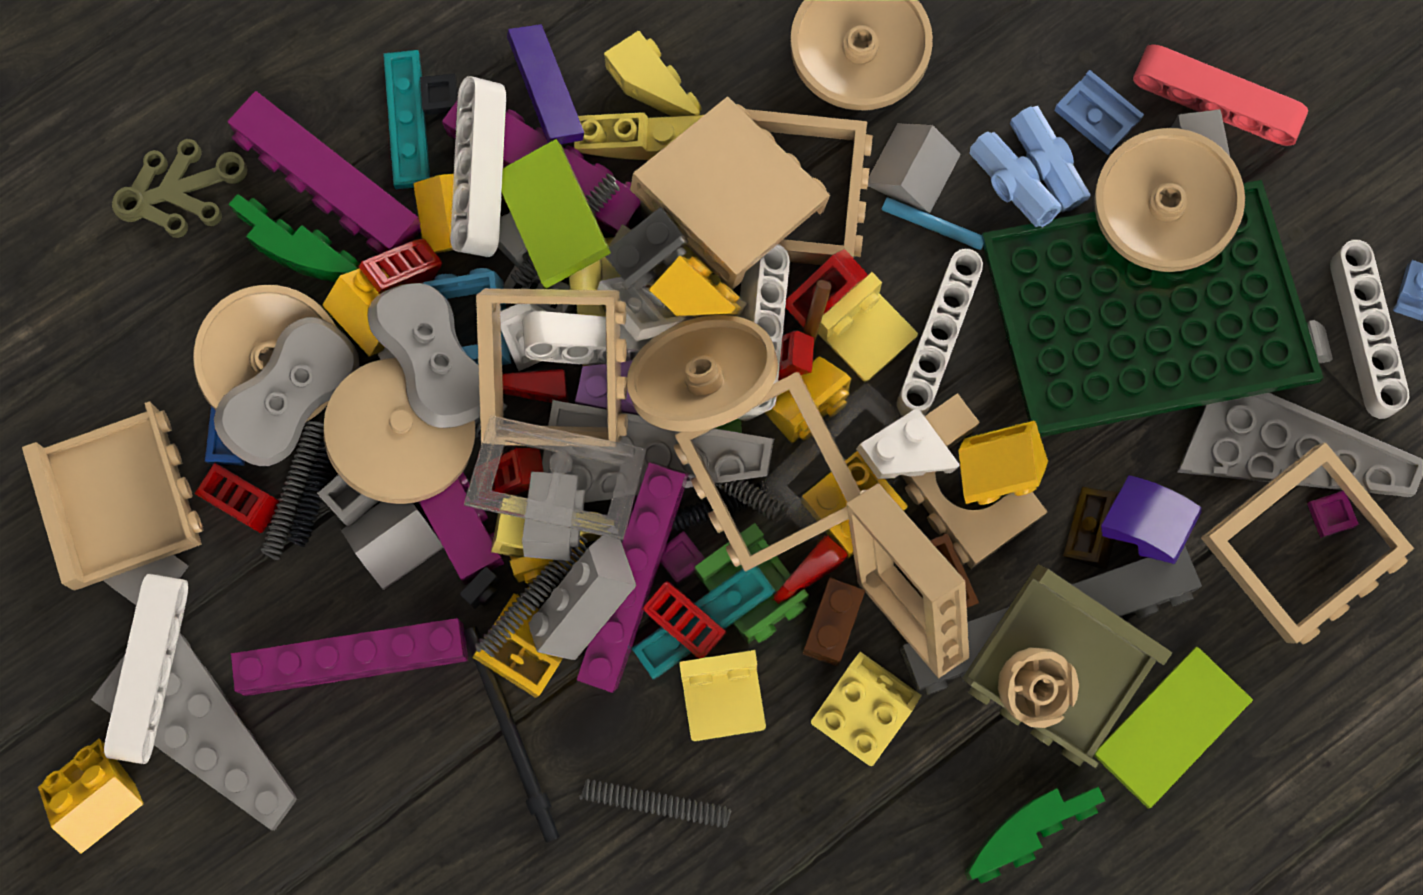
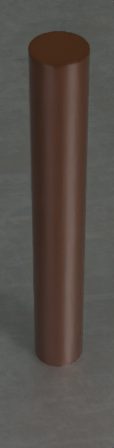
M824 280L817 282L803 329L804 334L814 337V344L832 287L829 282Z

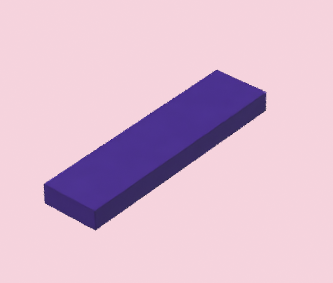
M542 24L508 29L507 39L547 143L555 139L560 144L583 141L584 130Z

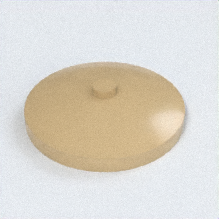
M804 0L792 24L790 47L792 60L798 75L805 85L819 98L845 109L874 110L901 100L917 86L928 67L933 37L929 18L918 0Z
M1178 128L1150 130L1124 142L1106 161L1100 173L1095 191L1097 221L1110 245L1124 258L1141 267L1165 272L1192 269L1216 257L1234 237L1241 223L1245 206L1243 181L1238 168L1230 156L1207 137Z
M278 285L247 287L222 299L204 319L194 345V372L204 397L216 410L224 395L240 384L254 378L269 362L276 342L286 327L306 317L323 319L335 326L331 317L316 301L307 295ZM329 401L320 405L307 421L318 415L328 405Z
M731 315L702 316L678 323L646 343L630 365L627 375V389L635 410L648 423L670 431H702L729 423L746 414L761 402L770 391L776 379L778 359L770 336L756 323Z
M396 358L368 363L349 374L332 394L325 412L324 444L329 460L336 472L357 492L386 503H415L443 492L458 479L465 469L475 441V420L457 427L437 428L427 424L415 414L408 401L405 374Z

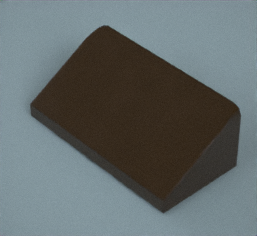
M1082 487L1063 554L1065 558L1107 569L1115 539L1102 536L1101 525L1118 496L1117 492Z

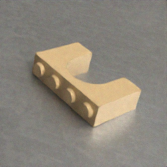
M958 393L924 416L948 449L975 431L980 423ZM926 472L922 476L911 477L901 475L908 484L905 490L915 504H923L930 514L927 517L930 525L939 535L948 533L961 564L967 563L970 569L1032 526L1047 513V510L1033 492L1022 496H1015L1014 492L1009 493L985 509H963L952 504L944 497L937 485L935 472Z

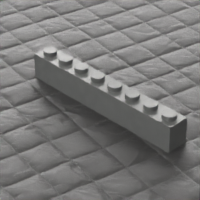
M1184 546L1176 564L1145 558L1072 584L1120 618L1136 613L1138 619L1159 612L1157 605L1170 601L1172 606L1194 599L1192 592L1202 587L1186 546ZM1008 608L968 622L969 658L939 679L909 643L903 645L900 652L915 691L918 692L925 689L927 695L948 688L946 681L959 676L962 679Z

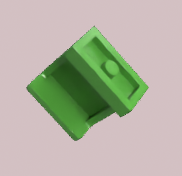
M756 523L740 533L751 555L769 546L763 539L764 534ZM730 542L695 566V574L709 592L743 569L742 565L735 567L727 553L726 546L730 545ZM777 556L758 565L776 592L791 576ZM803 589L780 604L773 600V594L734 622L733 625L748 644L754 639L761 643L776 632L777 629L774 627V624L784 617L791 621L807 608L804 604L809 597L806 590Z

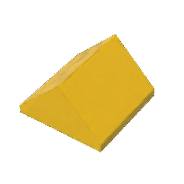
M454 174L437 175L413 183L418 216L421 223L422 239L426 240L435 253L454 250L451 246L450 238Z

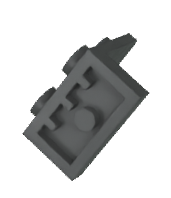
M660 207L609 248L611 254L607 255L606 258L624 280L621 283L624 289L635 287L638 291L658 276L654 270L662 263L670 267L679 256L683 257L687 253L683 247L689 241L664 209Z

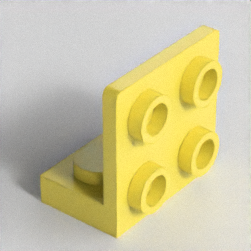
M873 272L823 315L818 334L864 382H868L911 344L918 335L915 329L879 294L882 282Z
M755 650L679 662L692 741L765 730L766 723L757 674Z
M859 652L815 714L811 724L867 765L873 766L911 714L922 695L862 652Z

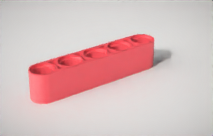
M1152 44L1145 48L1133 76L1134 83L1146 91L1198 112L1221 109L1223 122L1284 146H1291L1296 143L1308 114V108L1297 100L1160 45Z

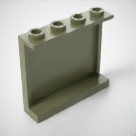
M1038 564L962 679L972 686L968 691L969 694L986 705L992 699L1002 706L999 713L1019 726L1021 721L1012 717L1000 701L998 692L999 674L1005 662L1015 653L1030 647L1050 649L1063 656L1068 663L1072 664L1077 673L1079 681L1077 701L1073 707L1069 705L1067 711L1062 714L1065 718L1059 723L1046 728L1034 727L1030 734L1048 746L1054 740L1064 747L1061 754L1078 766H1081L1086 761L1096 768L1099 763L1092 757L1155 662L1157 661L1165 665L1172 652L1049 569Z

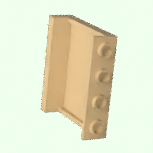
M728 96L633 173L630 188L652 212L662 207L689 241L686 246L732 290L743 281L745 272L813 213L816 211L819 214L823 213L830 197L820 180L812 178L803 170L800 162L794 155L786 153L776 144L774 137L769 131L761 129L750 118L747 110L743 106L735 104Z
M151 402L144 403L147 410L144 413L43 448L37 442L22 447L61 583L74 591L202 545L199 532L203 531V526L198 513L191 511L188 501L189 498L193 497L187 479L185 477L181 478L178 465L182 464V459L177 446L174 443L170 444L167 432L172 431L169 418L164 410L159 411Z

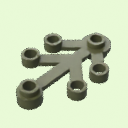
M185 139L179 143L177 147L178 154L159 187L148 190L154 176L166 171L168 161L161 152L153 150L144 156V165L132 187L121 188L115 193L112 208L116 216L125 222H135L144 218L164 227L170 236L179 238L188 231L186 220L180 214L173 213L168 215L151 205L166 201L199 216L205 225L215 226L222 219V212L219 207L213 202H202L187 195V193L222 181L229 184L239 183L247 175V165L239 154L227 152L218 158L215 168L182 179L189 164L197 162L202 155L201 148L194 140ZM188 147H195L193 154L184 155ZM156 158L161 159L158 166H150L152 160ZM239 167V171L236 174L228 175L230 168ZM137 201V205L133 209H126L129 202ZM214 209L215 215L212 218L207 219L204 217L208 210ZM181 221L179 229L171 230L173 222Z

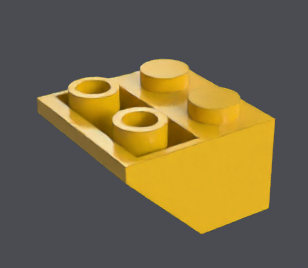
M679 256L649 289L676 316L737 314L742 309L736 304L740 297L725 283L719 282L716 285L708 277L713 272L697 257L693 256L690 259Z
M382 268V269H381L382 272L385 274V276H386L387 278H389V276L386 274V272H385V271L383 270V268ZM357 269L339 276L322 306L370 357L383 351L385 348L373 335L368 323V308L371 302L380 294L361 269Z
M819 356L812 363V373L801 375L822 418L827 414L833 417L847 404L845 399L849 395L848 390L851 378L847 373ZM790 390L778 395L774 407L765 412V414L791 443L795 442L799 437L803 441L809 438L812 433Z
M1035 421L964 438L958 451L965 502L968 504L978 501V504L984 505L995 502L1001 495L1014 492L1015 496H1022L1036 490V487L1040 485L1048 459Z
M858 451L845 460L860 491L868 490L879 483L903 511L908 508L907 504L886 479H877ZM832 472L802 495L801 503L816 521L846 507V503H848ZM849 519L825 531L834 542L848 553L847 558L854 554Z
M513 594L500 616H504V611H508V607H513L512 602H517L516 598L519 596ZM522 603L532 613V615H528L520 609L527 616L528 620H524L515 613L523 621V625L510 617L519 626V629L508 623L515 630V634H512L503 627L511 635V638H507L498 631L507 640V643L496 637L503 644V648H500L492 642L499 649V652H495L487 646L495 654V657H491L484 650H481L480 652L476 651L473 658L537 698L563 658L536 651L528 623L539 609L536 608V611H532L527 605Z
M100 738L90 746L82 748L73 760L59 771L49 774L43 783L38 786L51 828L80 854L143 805L136 784L118 760L105 757V743Z

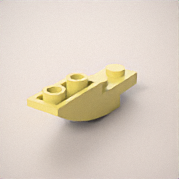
M645 112L578 116L584 130L583 141L574 142V148L580 153L596 156L650 160L704 115L648 118Z

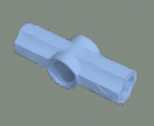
M1030 106L1013 117L1010 125L1027 152L1026 158L1035 166L1039 175V181H1044L1050 193L1061 204L1062 213L1065 211L1069 212L1087 201L1091 195L1073 166V155L1068 144L1063 138L1055 136L1039 107Z
M987 131L977 138L976 142L970 147V155L991 177L992 186L998 196L1006 202L1012 200L1035 227H1044L1052 222L1054 217L1060 212L1061 204L1039 181L1038 172L1032 162L1024 156L1018 158L995 132L989 133Z

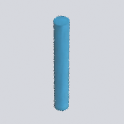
M889 197L884 202L882 211L981 250L983 247L982 235Z

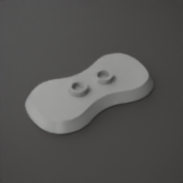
M420 283L400 285L378 295L368 308L369 327L376 339L399 361L405 374L408 401L415 414L427 424L437 428L457 427L479 418V365L465 353L457 339L453 311L447 299L432 286Z
M306 317L290 324L279 336L271 358L262 371L249 381L230 390L219 402L215 411L214 425L221 441L236 456L253 465L270 466L285 459L296 447L303 427L310 415L320 405L329 401L339 384L349 374L359 368V355L355 346L343 332L323 319Z

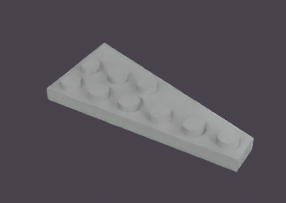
M1264 393L1205 405L1177 472L1271 482L1315 445L1326 442L1368 493L1412 497L1416 494L1423 476V459L1271 393ZM1322 465L1298 484L1299 486L1342 490Z
M553 400L548 426L608 427L607 409ZM622 412V414H627L628 432L627 436H622L616 448L545 446L542 460L544 473L577 475L578 490H585L584 503L638 495L649 462H655L688 473L689 477L685 488L693 487L691 479L696 477L690 464L683 465L675 452L674 445L678 443L675 435L680 432L656 427L636 414ZM714 428L692 440L714 484L768 476L774 442L772 438Z
M179 632L154 746L270 830L275 831L296 802L297 797L274 764L257 743L258 741L251 731L246 728L237 715V711L207 668L203 666L193 652L186 638ZM125 655L91 699L110 714L112 713Z

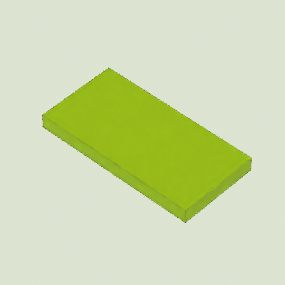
M557 139L503 168L502 194L540 281L546 289L611 254L564 150Z
M1196 646L1100 745L1094 756L1149 809L1240 715L1253 699Z

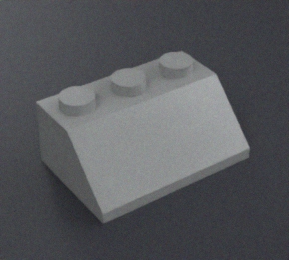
M610 528L585 551L559 586L553 590L551 596L540 610L533 615L528 624L537 652L576 660L637 586L616 529Z

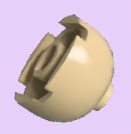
M1030 647L1021 650L1005 662L999 674L998 692L1001 703L1012 717L1030 727L1046 728L1059 723L1065 718L1062 714L1067 711L1069 705L1073 707L1077 701L1079 681L1075 668L1063 656L1050 649Z

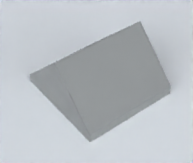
M897 123L869 175L868 186L903 204L930 214L961 154L933 125Z
M380 502L349 527L346 526L341 530L354 553L383 590L444 548L414 503L394 504Z

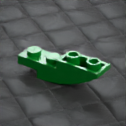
M237 194L228 204L236 216L252 228L246 237L253 247L282 266L306 276L336 282L340 275L357 270L359 262L345 250H342L339 254L330 247L332 244L331 240L319 230L315 229L313 232H310L301 225L295 232L281 219L274 222L266 216L269 211L254 198L247 201Z
M1056 788L1033 799L1015 811L992 832L976 852L965 871L967 880L978 878L980 884L1000 876L999 867L1013 862L1014 867L1017 868L1035 860L1036 857L1033 852L1043 848L1036 833L1040 831L1044 838L1064 829L1061 821L1075 815L1079 822L1097 814L1096 805L1105 802L1100 788L1090 789L1064 802Z

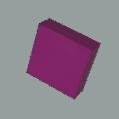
M1344 491L1307 503L1320 538L1359 525L1349 498Z
M683 531L666 544L660 563L676 584H679L695 571V566L705 558Z

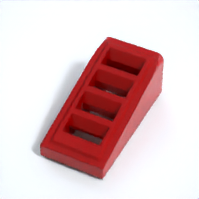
M419 239L364 260L358 267L380 294L400 285L422 284L432 281L442 266V261L425 239ZM382 268H383V270L386 272V274L389 276V278H387V277L385 276V274L382 272V270H381Z
M800 331L790 332L782 336L778 381L795 372H799L800 376L812 373L814 337Z
M563 369L502 374L503 394L552 403L553 400L569 403L567 377Z
M516 448L475 468L474 472L480 504H488L529 490L531 472H544L540 450L537 448ZM491 473H493V479H494L495 489H494V487H493V481H492V475H491Z
M215 462L195 492L199 497L259 533L265 530L275 514L274 510L278 509L276 504L280 503L274 497ZM224 477L227 478L216 498L212 496ZM239 485L228 504H225L235 486ZM249 492L252 493L241 511H237Z
M824 536L774 594L773 600L780 604L834 571L845 560L848 553L829 536Z
M668 581L659 588L642 609L699 659L705 658L727 633ZM672 595L676 600L662 615L658 610ZM684 605L688 610L673 625L670 620ZM694 616H697L700 619L699 622L685 636L682 630ZM708 626L712 631L697 646L693 641Z

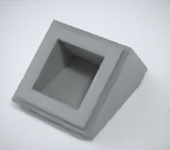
M1315 320L1309 321L1307 326L1318 362H1330L1333 360L1325 327Z

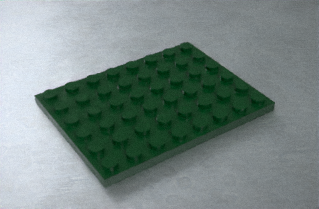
M1262 180L1243 183L1245 192L1243 216L1234 237L1224 250L1210 261L1183 271L1165 272L1151 270L1124 258L1105 238L1097 221L1096 212L1053 219L1052 222L1044 227H1035L1033 224L982 233L983 248L1028 422H1036L1040 437L1321 382L1323 374Z

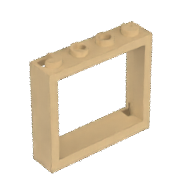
M746 109L750 118L761 129H766L769 132L854 140L844 246L784 239L778 244L785 248L789 255V261L794 263L823 265L832 255L844 248L853 258L854 256L861 257L863 236L856 235L857 223H864L866 202L859 201L860 190H867L869 168H863L864 156L871 155L873 135L866 134L867 121Z
M485 288L476 295L481 445L616 448L622 436H627L628 416L627 414H622L621 399L627 398V377H621V362H626L627 342L626 339H620V324H625L626 303L620 302V291ZM500 303L605 305L608 427L504 425Z
M795 372L774 383L768 394L755 407L790 390L847 502H850L859 496L860 490L799 372ZM714 428L702 431L680 432L675 435L678 441L674 445L675 452L683 465L690 464L696 476L691 479L692 485L700 499L707 497L713 511L708 513L709 518L718 533L725 532L730 542V545L726 546V550L735 567L742 565L744 571H747L849 519L846 506L751 555L692 441Z
M1326 442L1315 445L1201 537L1203 542L1286 643L1296 644L1298 642L1306 644L1320 633L1319 625L1328 618L1334 621L1349 610L1350 607L1347 603L1356 595L1364 597L1379 585L1376 579L1386 571L1391 574L1400 569L1408 561L1405 556L1414 549ZM1322 465L1391 549L1296 625L1229 544L1228 540Z
M878 483L868 490L860 491L859 496L846 503L857 581L939 679L969 658L965 580ZM894 563L901 569V571L907 576V578L920 591V593L923 595V598L910 585V583L904 578V576L897 570V568L894 566Z

